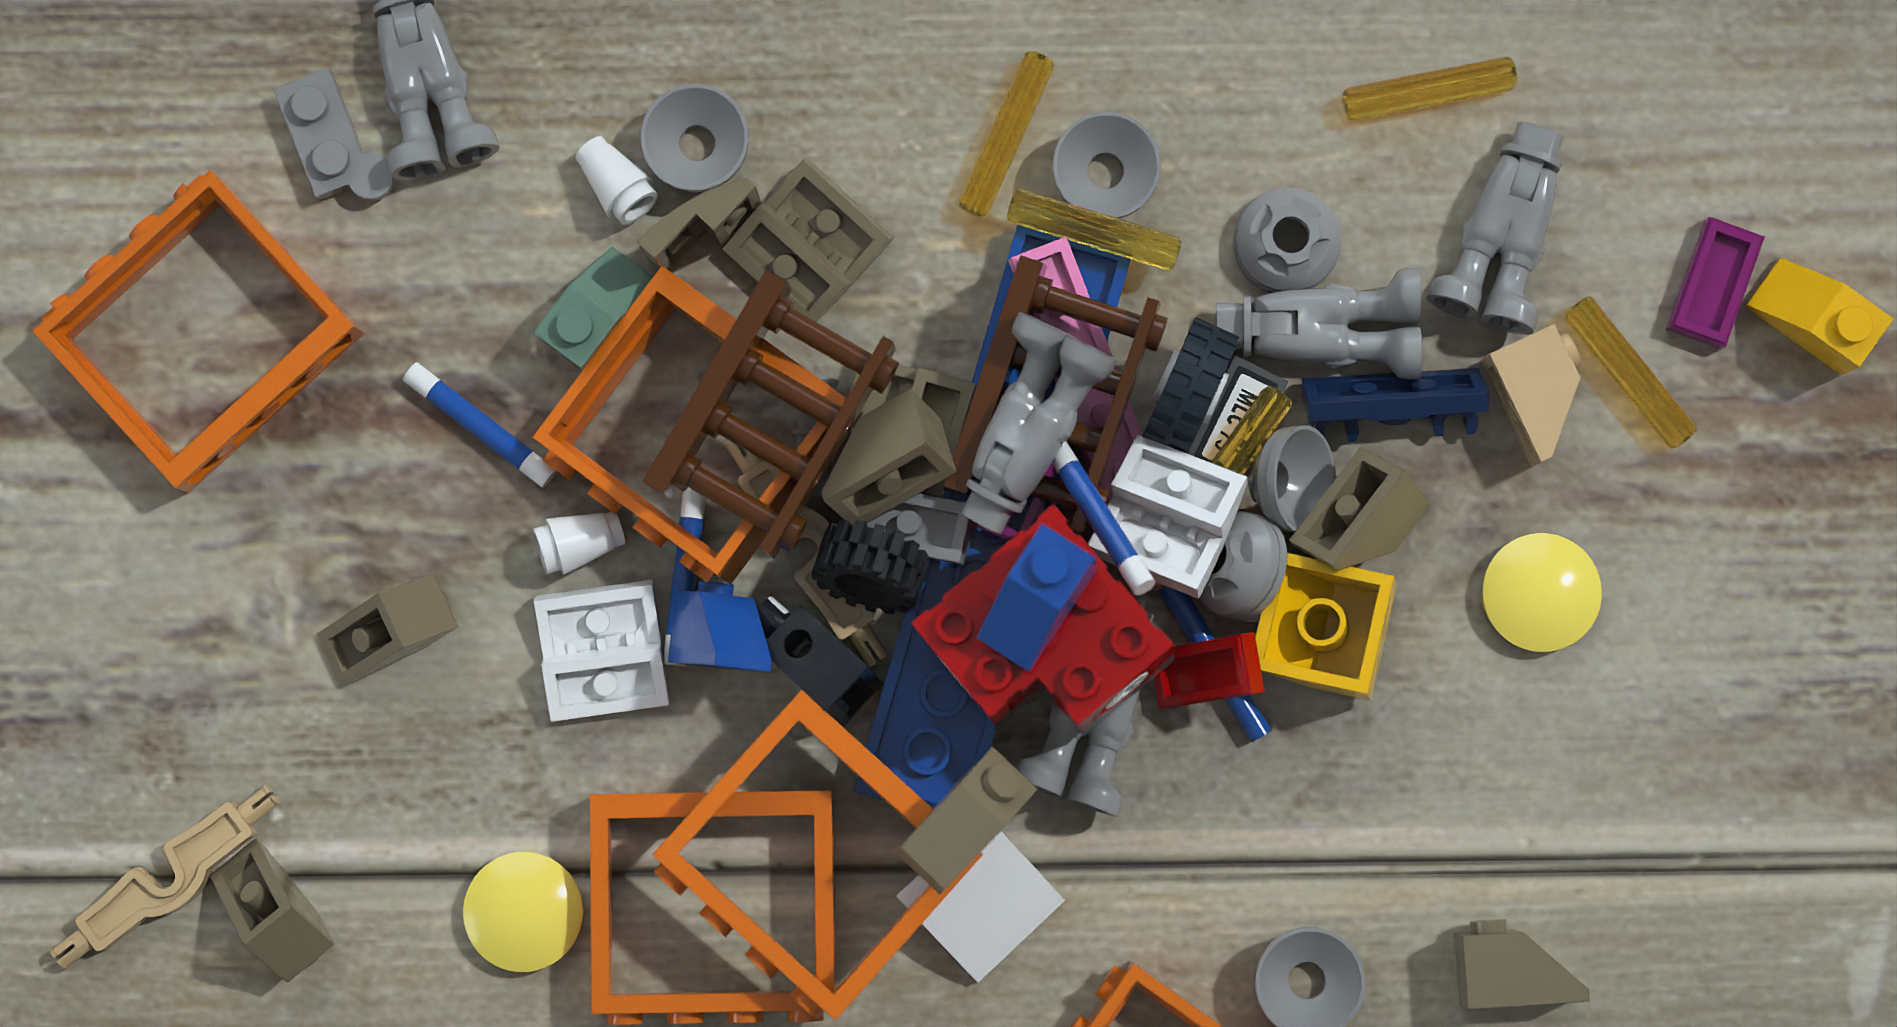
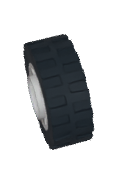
M1195 317L1180 351H1173L1152 400L1157 403L1144 430L1143 437L1188 454L1202 422L1208 423L1229 376L1225 371L1240 336Z

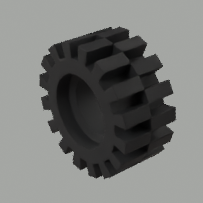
M840 520L838 525L831 523L825 529L811 576L813 580H817L816 585L821 590H829L828 595L831 597L847 599L845 604L853 607L857 603L865 605V610L876 612V609L880 608L885 614H894L895 610L902 614L908 612L909 608L913 609L916 605L929 563V559H927L928 554L925 550H919L920 544L916 541H904L905 534L894 531L892 534L885 532L886 526L875 523L874 528L867 526L865 521L855 520L853 526L847 520Z

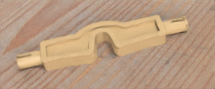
M728 440L724 443V447L727 448L743 473L738 479L739 485L744 492L759 500L780 470L766 461L763 462L761 458L745 449L744 451L747 456L744 457L737 445ZM805 506L800 517L808 522L798 542L803 539L814 541L817 544V553L812 560L807 561L802 568L796 570L794 574L795 581L821 611L837 637L841 641L849 638L865 664L870 668L877 664V662L866 647V642L869 643L880 661L889 656L869 626L874 621V616L871 611L865 610V605L857 603L853 607L845 604L847 599L843 597L838 599L828 595L829 590H821L816 585L817 580L812 579V569L829 522L818 512Z
M264 784L261 789L239 806L235 802H226L199 823L168 840L163 846V854L168 858V862L175 873L173 884L167 888L163 887L144 867H135L128 871L103 897L75 918V924L79 929L56 947L50 949L52 957H61L56 962L66 970L92 948L96 951L108 950L149 917L174 913L192 902L206 886L212 869L257 834L253 824L277 805L281 804L279 797L272 795L275 793L268 784Z

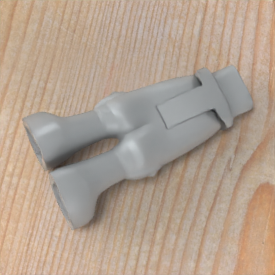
M378 0V3L372 9L377 19L378 46L386 82L384 98L387 100L392 112L399 118L402 133V143L393 148L388 154L387 163L391 178L396 180L422 179L437 176L446 170L442 152L436 141L427 113L429 100H433L439 109L444 130L445 150L451 166L454 168L468 167L498 152L499 144L493 129L489 126L475 123L466 103L468 93L467 73L458 64L445 27L434 8V0Z
M1519 122L1517 124L1512 142L1504 144L1501 148V158L1493 169L1472 216L1463 223V253L1451 275L1436 277L1433 280L1426 296L1427 301L1456 317L1464 319L1474 318L1481 302L1482 287L1489 262L1499 252L1501 254V266L1493 288L1485 301L1479 322L1488 328L1523 335L1533 334L1538 320V311L1533 304L1525 299V288L1529 272L1537 266L1542 255L1545 253L1543 240L1555 197L1556 174L1560 171L1562 165L1561 161L1556 158L1563 139L1562 135L1527 122Z
M1420 268L1398 270L1387 287L1372 291L1357 292L1351 287L1331 283L1324 288L1269 293L1254 298V302H1252L1251 295H1243V303H1216V326L1240 336L1235 350H1243V358L1252 357L1255 354L1278 360L1321 363L1331 369L1354 364L1357 360L1371 361L1389 366L1398 378L1420 380L1422 370V336L1420 327H1404L1380 332H1358L1348 328V324L1356 321L1418 324L1421 314Z
M1022 312L1018 313L1013 323L1012 334L1026 350V360L1018 380L1007 388L1000 399L995 413L980 441L972 467V474L978 480L968 478L965 486L972 491L961 512L967 518L998 534H1002L1012 511L1022 512L1026 499L1043 478L1063 443L1071 436L1077 423L1078 407L1095 384L1109 377L1118 361L1105 352L1079 341L1074 336ZM1062 366L1057 385L1052 395L1044 402L1045 392Z
M1147 612L1148 619L1152 623L1154 615ZM1140 690L1089 732V745L1066 798L1068 802L1102 814L1118 817L1122 806V795L1112 784V768L1116 753L1125 746L1130 735L1133 734L1132 718ZM1052 701L1050 713L1051 731L1046 742L1037 755L1020 759L1015 768L1038 791L1060 798L1066 784L1071 759L1081 734L1070 723L1064 712Z

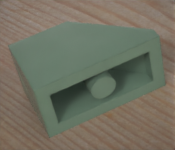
M611 247L568 286L533 333L543 343L582 371L653 276L614 247Z

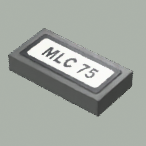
M1235 355L1226 372L1229 376L1208 423L1202 422L1188 454L1243 475L1289 381Z

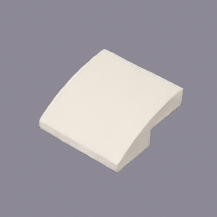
M1137 434L1111 484L1114 495L1108 508L1154 580L1199 599L1225 544L1248 481L1246 476ZM1094 532L1088 545L1101 560L1115 565Z
M653 579L535 596L534 607L543 655L541 667L551 722L669 705L666 666L663 661L664 651Z
M1002 831L981 852L983 853L982 857L922 923L977 983L1065 901ZM917 875L896 896L908 908L929 884Z

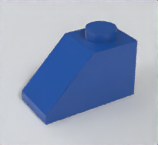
M1042 523L1006 577L976 638L1022 669L1030 672L1098 570L1096 558Z
M698 581L697 591H676L668 662L719 669L770 672L772 659L754 598L733 596V584L711 581L708 583Z

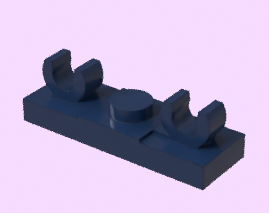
M1479 368L1421 371L1420 380L1401 379L1394 373L1302 378V400L1308 421L1325 438L1327 425L1334 421H1341L1345 423L1348 442L1356 441L1359 435L1357 419L1379 421L1386 425H1403L1409 423L1412 419L1429 418L1436 437L1443 436L1444 421L1452 414L1463 416L1464 428L1467 435L1475 434L1478 427V419L1475 412H1489V391Z

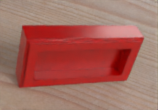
M1254 632L1174 646L1175 661L1154 677L1159 710L1265 692Z

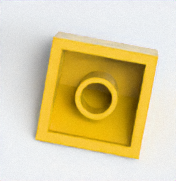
M1287 553L1284 579L1272 602L1261 612L1257 629L1256 644L1261 673L1313 689L1371 701L1397 589L1395 576L1355 567H1346L1336 571L1317 559Z

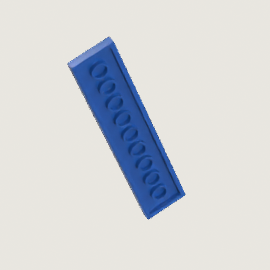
M1018 220L972 379V383L976 384L972 399L1014 276L1008 259L1067 237L1090 299L1117 307L1133 252ZM1102 328L1106 341H1108L1110 330ZM1013 369L1007 388L1018 380L1022 371ZM1054 378L1045 392L1044 402L1052 395L1056 387ZM1069 445L1075 454L1077 447ZM1057 473V475H1056L1055 478H1056V479H1059V480H1062V479L1060 478V476L1058 475V473ZM945 487L943 494L945 499L965 503L970 494ZM1028 496L1021 513H1014L1009 528L1020 531L1034 496ZM1045 501L1040 515L1051 505L1054 504L1058 510L1060 505ZM974 526L965 566L929 559L916 605L913 609L909 608L908 612L904 614L866 748L932 808L990 750L996 727L923 642L911 624L927 609L931 611L943 600L942 597L972 571H978L990 561L989 557L1008 542L1006 539ZM857 776L853 790L854 793L884 801Z

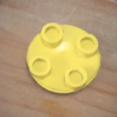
M1548 533L1525 535L1509 542L1500 549L1488 565L1481 593L1482 608L1495 630L1511 644L1534 652L1560 650L1580 640L1594 624L1602 600L1600 577L1588 554L1574 542Z
M521 851L500 856L489 862L477 873L466 892L463 919L469 940L484 959L508 971L532 972L554 964L570 950L580 932L585 906L575 880L561 864L542 854Z

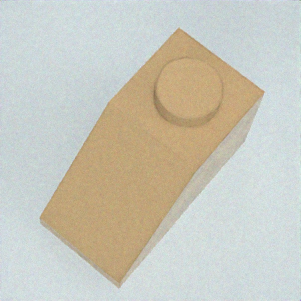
M1555 324L1496 350L1481 360L1531 467L1553 457L1581 378L1576 367L1581 366L1579 352L1567 333L1560 336Z

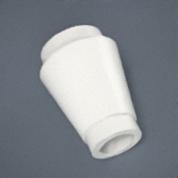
M602 136L589 140L579 149L575 159L580 164L582 171L609 218H617L622 225H628L643 217L655 205L658 193L653 189V178L611 144H608Z
M613 512L545 519L546 525L533 528L536 546L546 574L560 571L562 575H565L614 550L615 547L625 545L620 520L617 513L615 515Z

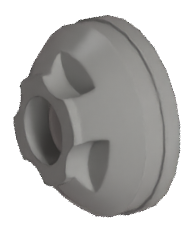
M684 84L672 88L659 96L647 111L640 133L641 148L645 160L653 173L665 184L675 189L692 193L706 192L731 180L740 170L749 146L748 126L744 114L737 103L725 92L713 86L703 84ZM694 128L706 129L715 138L714 151L708 158L701 161H692L686 158L680 150L682 137L686 132Z
M1097 112L1075 121L1062 134L1053 156V176L1056 187L1063 199L1075 211L1097 220H1115L1127 217L1139 210L1154 193L1161 173V157L1151 133L1137 120L1117 112ZM1102 155L1111 156L1120 163L1123 169V177L1116 186L1102 189L1090 181L1087 169L1095 158Z
M1291 187L1273 189L1256 197L1240 214L1234 229V254L1241 271L1260 289L1270 293L1313 289L1327 278L1335 267L1340 255L1341 235L1339 224L1333 211L1315 194ZM1294 219L1304 225L1308 232V241L1301 251L1287 253L1276 246L1273 240V230L1280 221Z
M1309 425L1283 427L1277 430L1265 442L1260 452L1253 458V470L1248 480L1251 498L1254 502H1257L1264 516L1272 523L1278 525L1282 532L1294 534L1335 481L1334 457L1328 442L1316 428Z
M1237 511L1225 541L1227 550L1225 563L1218 572L1211 573L1199 599L1208 610L1226 619L1242 621L1261 613L1278 593L1285 576L1287 548L1284 536L1278 525L1272 523L1263 515Z
M1300 927L1276 937L1265 948L1255 971V992L1264 1014L1276 1027H1345L1355 1017L1362 1005L1365 994V973L1355 949L1345 939L1332 931L1322 928ZM1303 962L1315 963L1321 969L1324 976V984L1321 991L1310 998L1296 996L1289 986L1291 970Z

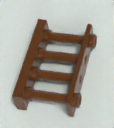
M1020 255L953 456L957 472L946 478L944 487L965 494H971L972 490L965 485L968 478L978 480L972 474V467L980 441L995 413L1000 399L1007 389L1013 369L1022 371L1026 360V350L1012 334L1013 323L1019 312L1031 316L1032 311L1042 314L1044 309L1134 338L1123 372L1113 370L1108 378L1092 387V389L1114 396L1104 429L1100 430L1077 422L1071 436L1066 441L1069 445L1095 453L1088 476L1105 503H1107L1110 490L1102 488L1100 485L1145 351L1148 349L1157 352L1168 318L1158 315L1161 306L1160 301L1147 297L1142 315L1054 287L1052 286L1053 280L1044 277L1047 266L1043 262ZM1062 366L1057 371L1056 377L1060 378ZM1044 475L1030 495L1075 510L1070 528L1081 533L1085 532L1088 521L1063 481Z
M766 269L642 482L671 499L676 488L683 492L690 488L768 533L759 549L775 559L781 548L791 552L798 542L808 522L800 517L802 511L871 392L875 390L882 394L899 366V362L892 358L896 351L894 342L885 336H882L874 352L870 353L794 310V302L787 299L792 291L788 282ZM769 330L775 334L782 330L860 375L842 406L762 361L763 354L759 353L757 349ZM740 383L743 386H747L749 383H752L828 426L829 429L812 459L731 414L733 407L726 403L736 385ZM707 435L713 439L720 435L799 480L781 512L701 467L702 460L697 458L696 454Z

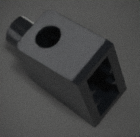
M772 596L764 600L757 607L772 662L841 726L844 727L884 684L863 661L804 607L799 606L791 614ZM812 644L809 653L804 657L798 658L801 649L806 645Z

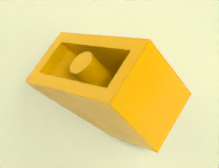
M1779 258L1744 306L1840 375L1861 366L1894 320L1893 317L1845 283L1784 258Z

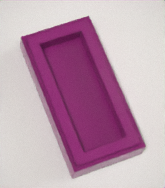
M1712 217L1706 218L1666 330L1718 349L1725 348L1765 236Z

